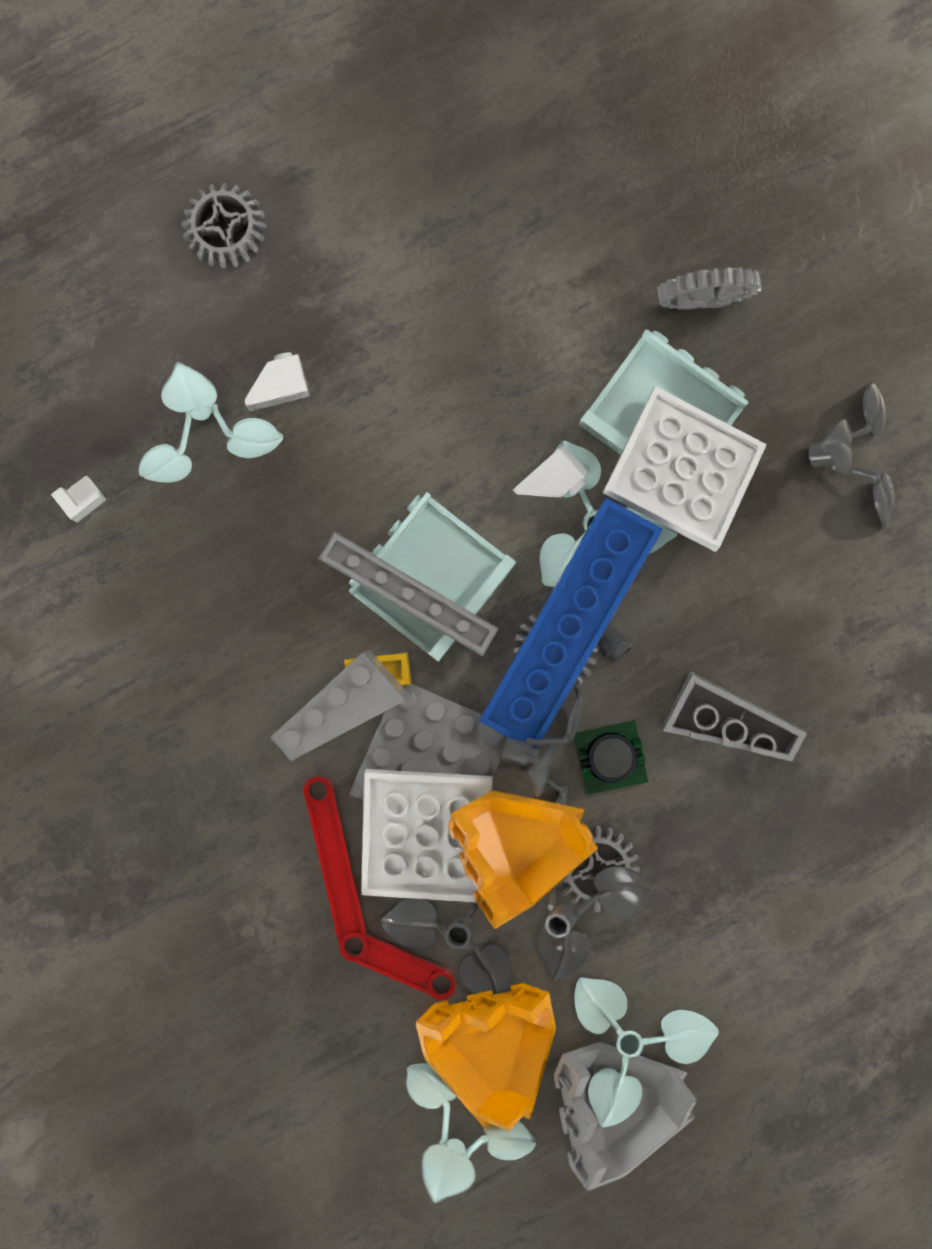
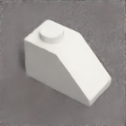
M291 352L281 353L274 356L273 361L266 363L245 398V404L249 411L310 396L298 354L292 356Z
M563 445L518 484L513 491L519 495L559 498L569 492L573 496L586 485L582 479L588 472L566 446Z

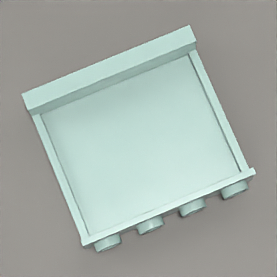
M646 329L641 339L591 408L584 414L579 422V426L621 455L655 386L729 425L733 424L749 402L744 399L745 394L733 385L727 387L718 380L720 378L719 375L708 367L702 369L693 362L694 358L683 349L675 350L667 344L669 340L657 331L650 332Z
M428 492L423 497L417 495L407 508L410 514L404 522L398 520L389 530L388 535L391 538L383 547L379 544L372 554L476 615L516 565V561L507 554L504 555L431 498ZM353 579L349 581V584L352 586L349 592L436 661L439 662L454 644V639Z

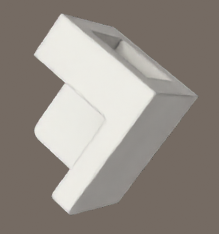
M84 476L68 490L60 487L51 494L66 515L77 523L107 500L88 476Z

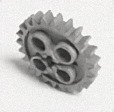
M716 268L712 271L697 270L687 273L686 276H676V279L666 280L667 283H661L657 287L659 305H662V307L692 310L696 307L718 308L728 306L732 301L740 302L741 299L757 295V292L761 291L762 286L760 273L757 270L751 271L750 268L742 270V268L718 270Z

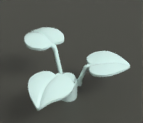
M177 362L171 376L163 386L161 396L164 405L177 412H186L180 447L175 450L168 444H162L151 448L140 461L139 474L147 480L170 483L182 480L190 473L192 468L191 459L183 455L186 449L192 418L205 420L213 413L224 434L230 437L227 442L228 451L243 458H255L271 452L282 442L283 434L278 432L269 422L258 418L241 420L234 425L233 431H231L219 413L218 405L214 404L217 398L214 385L197 371Z
M562 441L555 452L565 445L588 472L582 479L586 485L578 491L588 511L583 519L584 529L587 530L598 510L593 509L584 489H591L596 486L600 479L601 466L596 456L587 449L568 441ZM567 492V493H566L565 495H563L562 497L568 498V497H572V496L570 495L569 492ZM628 506L626 507V509L663 529L650 553L658 550L677 536L678 532ZM558 533L550 536L543 543L539 560L542 583L545 586L555 587L584 534L575 542L571 535Z
M583 977L577 981L574 1000L576 1013L581 1024L594 1034H603L612 1025L619 1035L617 1049L623 1055L620 1073L612 1068H605L594 1074L589 1083V1101L601 1127L613 1126L624 1121L639 1106L642 1098L641 1083L637 1078L625 1076L629 1058L640 1055L644 1045L666 1042L665 1050L672 1060L682 1064H690L698 1061L706 1054L719 1034L718 1028L706 1017L689 1010H676L668 1013L661 1021V1029L665 1036L642 1039L634 1031L624 1032L616 1022L627 1011V997L617 984L607 980Z
M428 1063L413 1064L407 1067L406 1086L414 1102L428 1109H436L441 1105L444 1108L442 1138L439 1144L429 1147L422 1158L424 1181L434 1203L448 1196L461 1193L472 1185L475 1171L469 1158L481 1144L488 1142L490 1154L502 1160L519 1159L533 1151L536 1146L535 1138L520 1121L510 1131L490 1124L486 1130L483 1127L486 1135L481 1136L468 1149H465L464 1143L458 1139L448 1140L450 1104L448 1101L454 1100L457 1096Z

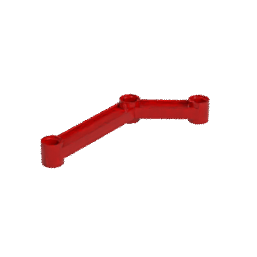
M315 776L309 779L304 785L303 794L307 804L339 943V951L342 957L428 994L436 1000H447L453 995L456 987L455 975L450 969L441 967L367 934L333 783L325 776ZM315 781H320L326 785L327 794L323 799H317L311 794V785ZM351 937L360 939L363 949L358 953L350 952L346 947L347 939ZM438 976H444L449 979L451 985L447 990L439 991L434 988L433 980Z

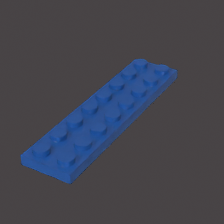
M605 497L482 713L479 722L507 737L526 742L527 738L543 739L660 536L662 528Z

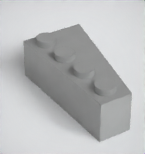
M369 650L359 655L270 738L293 761L408 700L412 696L372 651Z
M691 671L661 726L665 732L689 736L698 740H706L732 748L744 749L791 762L807 735L802 728Z

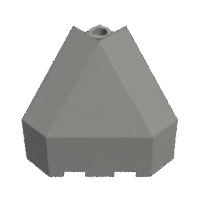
M602 1042L562 1055L553 1076L555 1087L561 1088L564 1106L559 1107L563 1133L570 1136L572 1151L567 1152L569 1166L587 1191L625 1177L696 1118L691 1111L697 1099L683 1083L688 1072L639 1055L629 1058L625 1076H633L640 1081L642 1086L641 1102L637 1109L624 1121L613 1126L601 1127L589 1101V1083L594 1074L605 1068H612L620 1073L623 1055L620 1054L617 1047Z

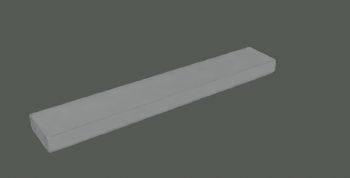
M335 531L318 558L481 656L484 655L499 630L497 627Z

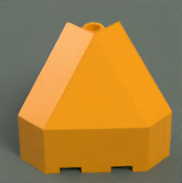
M492 790L451 813L448 825L450 834L453 839H458L461 843L463 852L458 855L466 876L471 878L477 886V890L473 892L475 901L494 929L534 906L598 849L592 840L589 828L583 823L580 824L585 809Z
M525 983L512 985V991L493 995L492 990L467 995V1001L450 1005L448 1000L436 1002L415 1022L424 1059L485 1130L490 1124L510 1131L522 1117L530 1120L556 1032L549 992Z

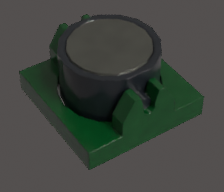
M635 720L576 733L574 740L586 795L648 782L645 756L642 751L643 746L638 736Z

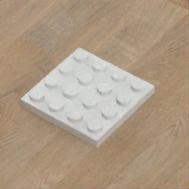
M655 386L602 493L716 552L724 540L767 444Z
M366 769L364 772L361 895L476 902L473 892L477 890V886L465 874L458 855L463 852L461 843L458 839L452 838L448 825L451 813L493 790V776Z

